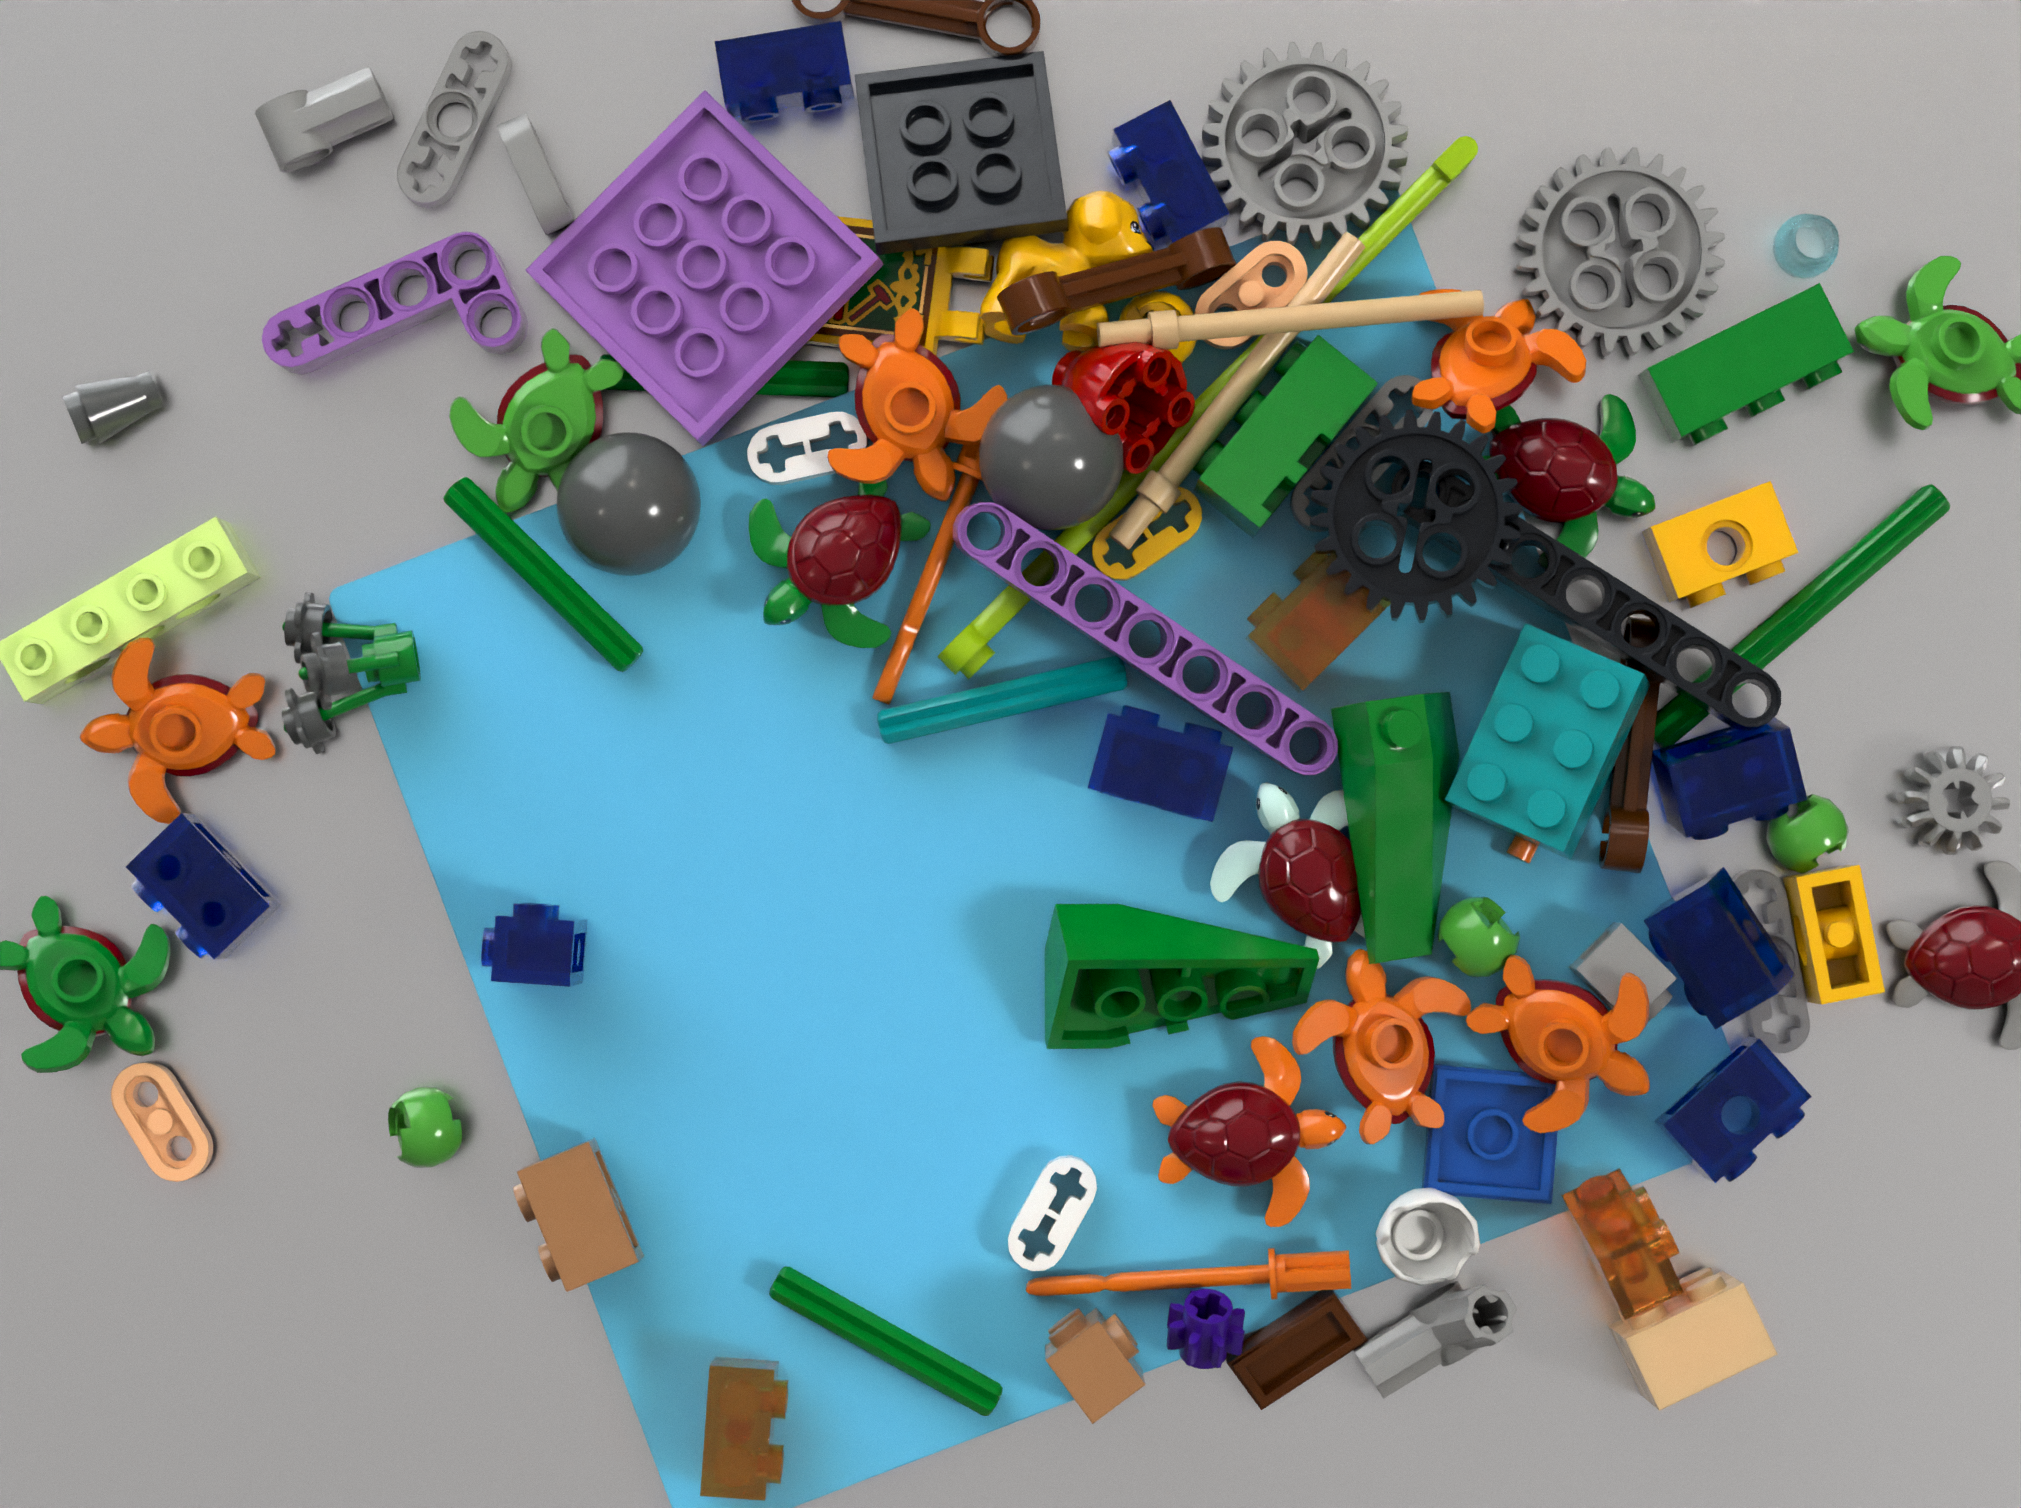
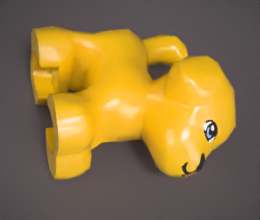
M1094 191L1073 200L1067 210L1068 231L1063 232L1064 239L1062 243H1050L1035 235L1005 239L997 257V277L986 293L980 308L985 334L996 340L1012 344L1022 343L1025 340L1026 334H1011L997 299L998 294L1002 290L1022 279L1051 271L1057 272L1060 277L1153 252L1154 247L1141 230L1138 215L1133 204L1113 192ZM1101 305L1075 312L1060 320L1059 330L1063 331L1062 345L1069 351L1079 350L1082 352L1098 346L1097 323L1109 322L1106 307Z

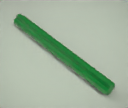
M1934 485L1923 486L1731 650L1760 669H1764L1943 517L1951 507L1947 498ZM1712 666L1692 683H1700L1707 680L1712 672ZM1746 683L1736 686L1733 691V694ZM1678 694L1657 712L1654 743L1661 749L1672 747L1710 713Z

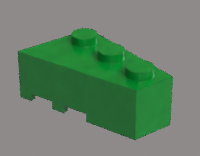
M1319 335L1315 337L1308 347L1298 340L1274 369L1282 377L1267 397L1257 390L1233 419L1242 426L1226 446L1216 440L1193 468L1200 475L1194 491L1252 538H1254L1378 384V382Z

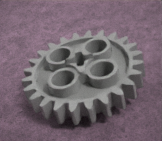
M1290 42L1287 60L1279 62L1275 54L1269 48H1266L1263 51V69L1257 70L1245 60L1241 62L1240 74L1244 82L1242 85L1224 78L1221 91L1229 102L1211 100L1209 103L1208 114L1220 123L1203 125L1202 139L1216 144V146L1202 151V165L1220 168L1208 177V187L1210 190L1228 187L1229 190L1221 199L1220 208L1225 212L1241 206L1243 210L1239 219V228L1242 230L1251 226L1256 220L1262 222L1263 242H1268L1276 230L1279 229L1285 231L1286 243L1295 246L1299 233H1308L1314 249H1320L1323 231L1330 229L1339 241L1342 235L1347 232L1346 222L1349 220L1364 231L1368 229L1370 218L1366 207L1368 206L1383 213L1388 208L1389 200L1380 188L1398 191L1400 188L1402 177L1390 168L1406 166L1408 152L1392 145L1407 140L1408 126L1390 124V122L1400 115L1402 104L1400 101L1381 102L1388 91L1389 82L1387 79H1383L1369 85L1366 82L1370 69L1368 61L1361 63L1353 71L1346 68L1347 49L1342 48L1331 62L1324 60L1322 42H1316L1310 58H1301L1296 43ZM1313 91L1322 95L1328 105L1317 113H1306L1301 111L1293 100L1303 92ZM1347 111L1351 114L1350 119L1343 120L1330 129H1326L1332 122V119L1339 113ZM1262 128L1270 131L1275 136L1277 143L1270 149L1257 151L1248 147L1243 137L1253 129ZM1298 137L1302 142L1307 143L1317 137L1315 153L1311 154L1306 148H1301L1292 154L1294 138ZM1343 140H1352L1363 146L1367 154L1357 162L1347 163L1337 158L1332 148ZM1283 162L1276 173L1270 178L1262 180L1258 177L1259 172L1262 170L1270 169ZM1301 177L1310 181L1316 192L1308 199L1294 200L1284 194L1281 186L1291 178Z
M1608 147L1602 151L1599 167L1596 168L1585 154H1582L1576 159L1577 177H1574L1566 169L1559 167L1553 174L1559 191L1557 192L1541 185L1535 192V196L1545 207V210L1527 208L1523 213L1522 218L1528 224L1535 227L1536 230L1535 232L1519 234L1516 238V244L1532 250L1531 256L1525 257L1516 264V270L1534 272L1536 279L1530 282L1522 292L1524 296L1542 293L1546 301L1536 312L1537 318L1539 319L1556 312L1561 318L1555 329L1564 333L1571 326L1578 329L1577 344L1581 349L1591 341L1593 336L1600 337L1602 355L1608 356L1612 353L1617 339H1623L1629 356H1633L1639 352L1641 336L1644 335L1648 342L1655 349H1658L1665 344L1663 326H1666L1677 336H1681L1688 330L1681 312L1699 318L1706 309L1695 295H1713L1719 288L1714 281L1704 276L1705 272L1720 270L1725 265L1724 259L1708 254V248L1719 244L1725 239L1724 233L1706 231L1705 224L1718 213L1717 208L1698 210L1695 202L1702 195L1705 187L1699 185L1685 192L1680 187V184L1684 179L1687 169L1682 166L1667 177L1661 173L1663 167L1662 154H1658L1647 167L1640 166L1638 148L1632 147L1627 153L1623 164H1617L1611 147ZM1610 196L1616 197L1619 201L1620 243L1624 248H1633L1635 253L1624 264L1625 279L1632 296V306L1629 308L1624 307L1621 303L1620 261L1617 256H1607L1605 251L1616 239L1615 225L1607 202ZM1647 201L1656 205L1662 215L1661 228L1656 231H1645L1639 228L1632 217L1634 203ZM1575 210H1587L1593 213L1600 225L1598 237L1591 240L1576 237L1568 224L1569 214ZM1658 264L1667 270L1671 278V288L1668 293L1663 295L1653 294L1643 286L1641 270L1644 265ZM1586 272H1594L1602 276L1608 286L1606 301L1591 303L1585 300L1579 294L1577 288L1579 275Z

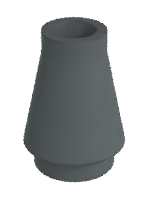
M150 371L136 376L75 385L76 392L63 396L81 444L97 439L98 443L101 444L149 412L163 407Z

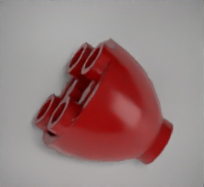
M1131 342L1109 345L1103 348L1095 346L1084 352L1074 350L1065 354L1059 360L1052 375V385H1063L1072 389L1100 431L1105 432L1107 435L1119 434L1123 444V469L1132 474L1141 473L1149 467L1153 457L1165 447L1176 429L1184 426L1190 420L1195 409V399L1193 394L1187 391V379L1181 362L1169 350L1154 347L1151 344Z

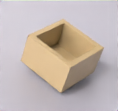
M1711 1268L1696 1271L1676 1283L1679 1292L1658 1302L1655 1301L1653 1295L1637 1299L1619 1309L1618 1313L1621 1319L1608 1325L1640 1394L1659 1411L1777 1355L1775 1347L1744 1283L1724 1271L1715 1275Z

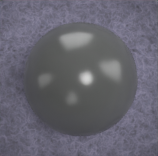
M1041 385L1025 389L1013 395L994 412L981 438L979 467L985 488L995 504L1003 506L1036 529L1061 530L1078 526L1090 520L1112 499L1123 473V444L1118 433L1107 435L1097 428L1079 397L1072 389L1063 385Z
M637 432L614 433L589 443L570 461L559 484L557 514L567 542L587 563L611 574L623 576L642 575L668 565L688 546L699 522L700 492L691 467L672 446L647 434Z

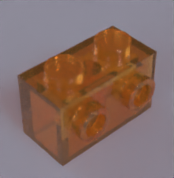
M1314 552L1292 573L1301 582L1284 600L1273 592L1247 618L1255 629L1245 639L1298 693L1302 692L1390 605V602L1382 600L1376 609L1371 613L1367 612L1366 602L1369 592L1363 588L1355 595L1346 598L1343 592L1350 579L1348 574L1344 573L1333 578H1328L1326 575L1327 568L1337 559L1335 553L1328 555L1316 554Z
M1619 1168L1606 1175L1592 1177L1583 1182L1578 1188L1561 1195L1589 1258L1624 1320L1684 1293L1669 1259L1680 1254L1679 1249L1664 1219H1659L1658 1213L1644 1186L1632 1190Z
M715 1357L709 1366L700 1496L765 1501L770 1490V1483L781 1484L784 1445L773 1444L775 1418L786 1419L789 1380L778 1379L779 1361Z

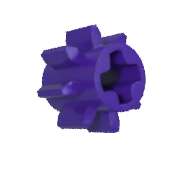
M1200 1289L1190 1291V1294L1185 1299L1184 1306L1178 1303H1171L1169 1306L1166 1347L1168 1350L1179 1349L1180 1357L1188 1366L1198 1369L1221 1368V1364L1226 1359L1227 1352L1232 1355H1241L1245 1333L1243 1330L1245 1311L1240 1308L1233 1309L1230 1299L1224 1293L1217 1290Z

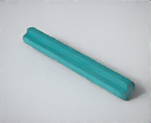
M1112 656L883 709L877 713V722L884 743L892 744L1121 691L1127 687L1128 679L1124 662L1120 658Z

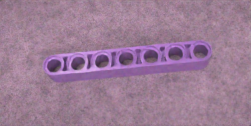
M978 502L965 507L957 515L953 524V539L957 548L966 557L1283 768L1302 775H1316L1326 771L1334 762L1338 752V740L1334 730L1326 722L1003 506L993 502ZM980 512L992 515L1000 525V538L988 550L975 548L967 537V525L970 519ZM1035 548L1045 550L1054 562L1052 577L1040 586L1029 584L1021 572L1023 557ZM1089 584L1099 586L1107 597L1105 613L1093 622L1083 620L1075 608L1077 593ZM1143 620L1153 622L1160 632L1158 649L1147 657L1137 656L1129 645L1131 629ZM1196 656L1205 657L1213 668L1212 682L1201 692L1190 691L1183 681L1185 664ZM1257 692L1264 698L1266 714L1258 725L1246 728L1237 718L1236 706L1244 694ZM1310 727L1317 734L1319 749L1311 760L1305 763H1298L1290 753L1289 743L1292 735L1297 730Z

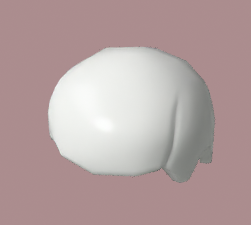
M1435 1188L1412 1189L1400 1195L1390 1203L1382 1215L1376 1230V1244L1382 1262L1398 1279L1419 1286L1443 1282L1445 1279H1456L1465 1262L1471 1255H1477L1480 1248L1476 1219L1468 1212L1458 1198Z

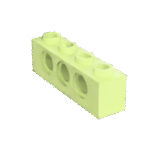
M214 517L1 640L0 660L24 702L43 704L116 662L121 652L130 642L147 637L153 640L251 584L261 578L231 524L223 519Z

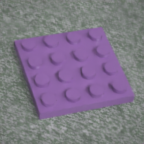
M704 90L525 271L667 412L704 446L884 264L860 238Z

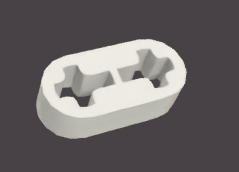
M829 412L771 425L759 430L751 438L747 448V458L752 471L763 482L771 485H785L835 474L827 458L828 451L831 449L812 452L810 444L830 438L831 426L841 424L846 434L856 433L857 442L850 444L848 449L867 448L868 437L855 416L846 412ZM773 438H779L784 448L804 446L805 454L786 459V470L780 473H774L770 463L760 464L759 454H764L768 451V440Z
M1072 1155L1059 1156L1051 1160L1039 1175L1015 1218L1008 1235L1009 1252L1013 1260L1022 1268L1030 1271H1045L1051 1268L1061 1259L1097 1191L1096 1176L1091 1166L1083 1159ZM1071 1167L1078 1169L1081 1172L1079 1184L1086 1188L1083 1196L1079 1198L1075 1195H1070L1060 1212L1049 1207L1057 1193V1186L1050 1181L1051 1176L1055 1172L1066 1175ZM1045 1214L1055 1219L1048 1232V1240L1055 1245L1054 1249L1050 1254L1039 1251L1034 1259L1027 1257L1024 1254L1026 1243L1023 1239L1019 1238L1020 1232L1024 1228L1034 1232Z

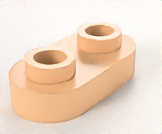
M1268 241L1260 244L1201 295L1194 314L1215 313L1221 307H1229L1234 311L1287 307L1307 281L1308 271L1303 255L1294 246L1283 241ZM1270 265L1281 267L1286 275L1285 283L1279 287L1267 285L1262 278V271ZM1253 336L1207 339L1204 341L1214 348L1228 350L1240 347Z
M154 1062L137 1063L122 1070L112 1085V1105L151 1170L159 1177L174 1182L185 1181L202 1173L209 1165L213 1155L212 1137L173 1073L165 1066ZM144 1082L154 1084L158 1090V1099L152 1106L143 1104L138 1097V1089ZM177 1136H183L191 1143L192 1151L186 1160L178 1159L172 1152L171 1145Z

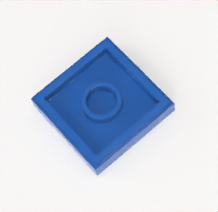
M1434 1064L1429 1097L1441 1106L1444 1112V1124L1440 1128H1427L1422 1188H1435L1447 1194L1461 1197L1552 1204L1558 1131L1538 1133L1527 1128L1522 1119L1527 1110L1548 1098L1555 1090L1556 1085L1543 1083L1532 1078L1526 1072Z

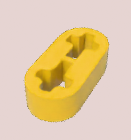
M1180 486L1177 488L1181 495L1173 505H1180L1184 502L1189 507L1190 511L1184 517L1187 528L1178 533L1173 526H1168L1154 536L1146 528L1142 533L1146 541L1134 549L1131 557L1135 564L1127 569L1119 562L1109 566L1103 559L1109 552V545L1106 542L1110 537L1108 534L1124 514L1106 525L1096 535L1092 545V560L1096 569L1113 581H1128L1137 577L1188 542L1197 533L1202 521V508L1197 497ZM1159 511L1149 525L1158 520L1162 512Z

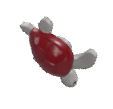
M1997 860L1985 864L1984 873L1997 896L1998 909L1978 905L1960 907L1933 921L1925 930L1920 929L1910 921L1902 919L1892 921L1887 925L1886 930L1895 947L1907 951L1904 966L1909 976L1898 981L1894 991L1893 1002L1899 1007L1910 1008L1917 1005L1929 993L1945 1003L1967 1010H1984L2007 1002L2008 1012L1999 1042L2000 1046L2006 1050H2016L2021 1048V872L2010 863Z

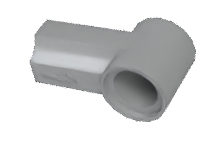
M369 66L309 93L307 90H296L283 94L264 103L255 111V115L280 172H292L310 166L327 157L333 151L332 146L393 120L386 98Z

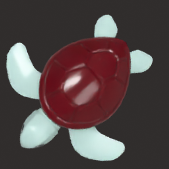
M1265 782L1258 789L1256 810L1262 826L1271 835L1266 842L1244 840L1227 847L1214 867L1210 881L1211 891L1217 901L1221 903L1228 901L1248 877L1258 874L1259 887L1268 907L1281 921L1294 930L1307 935L1304 946L1317 949L1320 958L1317 969H1319L1333 954L1332 942L1347 941L1354 931L1365 938L1351 841L1340 832L1343 827L1348 825L1343 790H1338L1323 796L1317 803L1310 819H1300L1299 809L1292 796L1282 787Z

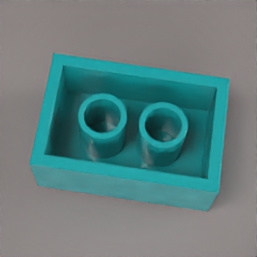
M1525 623L1445 801L1460 812L1571 860L1650 687L1645 674Z

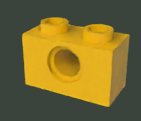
M1771 481L1642 531L1669 603L1686 596L1690 608L1726 595L1722 582L1745 574L1749 585L1786 572L1782 559L1799 553ZM1722 531L1734 539L1737 553L1730 565H1720L1710 558L1707 552V541L1712 532Z
M1842 865L1783 877L1807 1002L1822 1005L1884 993L1883 979L1860 865Z

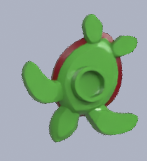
M1939 256L1926 263L1909 280L1906 299L1910 321L1907 324L1898 321L1892 316H1873L1861 321L1854 329L1856 341L1864 350L1872 354L1893 356L1897 369L1890 377L1889 389L1892 399L1904 421L1919 430H1926L1932 425L1933 417L1928 396L1947 403L1963 405L1984 403L1999 397L2009 410L2015 414H2021V334L2007 340L2002 331L1990 319L1978 311L1965 306H1943L1945 291L1950 281L1961 268V262L1952 256Z
M554 328L548 330L542 337L541 351L544 363L527 371L509 387L498 409L497 424L485 420L464 397L459 396L455 398L450 406L449 419L453 432L467 452L477 457L485 458L505 455L508 459L509 464L503 468L495 488L497 504L505 513L516 511L524 507L531 500L538 488L539 477H549L558 492L561 478L570 461L581 449L601 436L603 425L601 390L616 385L622 379L624 368L615 360L600 359L591 366L589 361L582 355H569L570 343Z

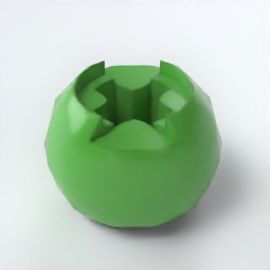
M1814 794L1796 802L1799 809L1791 816L1785 813L1778 818L1775 816L1768 821L1766 839L1772 855L1784 868L1801 874L1819 866L1816 859L1824 852L1830 854L1838 849L1841 852L1847 847L1849 829L1843 812L1830 799Z
M1468 897L1452 905L1440 921L1438 930V941L1440 942L1444 939L1450 950L1456 955L1452 960L1454 965L1471 977H1489L1503 970L1507 958L1517 953L1520 941L1519 931L1514 935L1501 918L1506 912L1488 897Z
M419 1087L401 1095L389 1108L390 1136H398L402 1153L397 1158L401 1162L415 1168H431L448 1161L461 1147V1120H453L448 1103L449 1100L453 1099L450 1094L437 1088Z

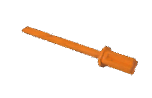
M980 443L977 445H963L956 462L952 461L953 469L962 474L872 697L888 705L891 703L954 546V521L957 515L970 505L979 481H983L979 467Z
M1268 1248L1269 1264L1121 1272L1106 1277L1092 1274L1040 1277L1028 1281L1026 1292L1035 1296L1089 1294L1105 1289L1127 1292L1270 1284L1271 1300L1278 1299L1277 1293L1351 1289L1349 1250L1275 1254V1248Z

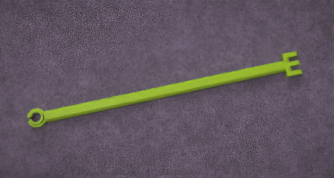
M1462 136L1456 139L1358 238L1366 248L1323 303H1330L1467 168L1478 153V145L1473 138ZM1260 335L1195 400V409L1190 420L1184 426L1176 429L1165 447L1153 457L1151 464L1145 471L1132 474L1124 470L1119 486L1108 504L1090 520L1078 526L1065 529L1054 541L1077 555L1137 495L1135 489L1150 470L1159 471L1264 335ZM1044 550L1022 572L1024 579L1034 586L1045 584L1054 572L1052 557ZM1008 585L937 657L955 675L961 671L970 679L995 654L987 643L1031 599Z

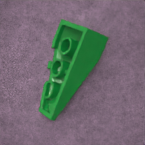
M1450 692L1402 696L1331 708L1334 733L1338 740L1337 754L1357 874L1358 893L1369 964L1431 955L1452 806L1445 801V798L1457 774L1459 749Z
M1055 904L1045 945L1046 1048H1113L1131 1044L1128 1034L1166 1026L1168 1035L1189 1030L1187 1020L1222 1013L1223 1016L1230 1020H1235L1307 1003L1320 959L1318 951L1314 948L1121 904Z

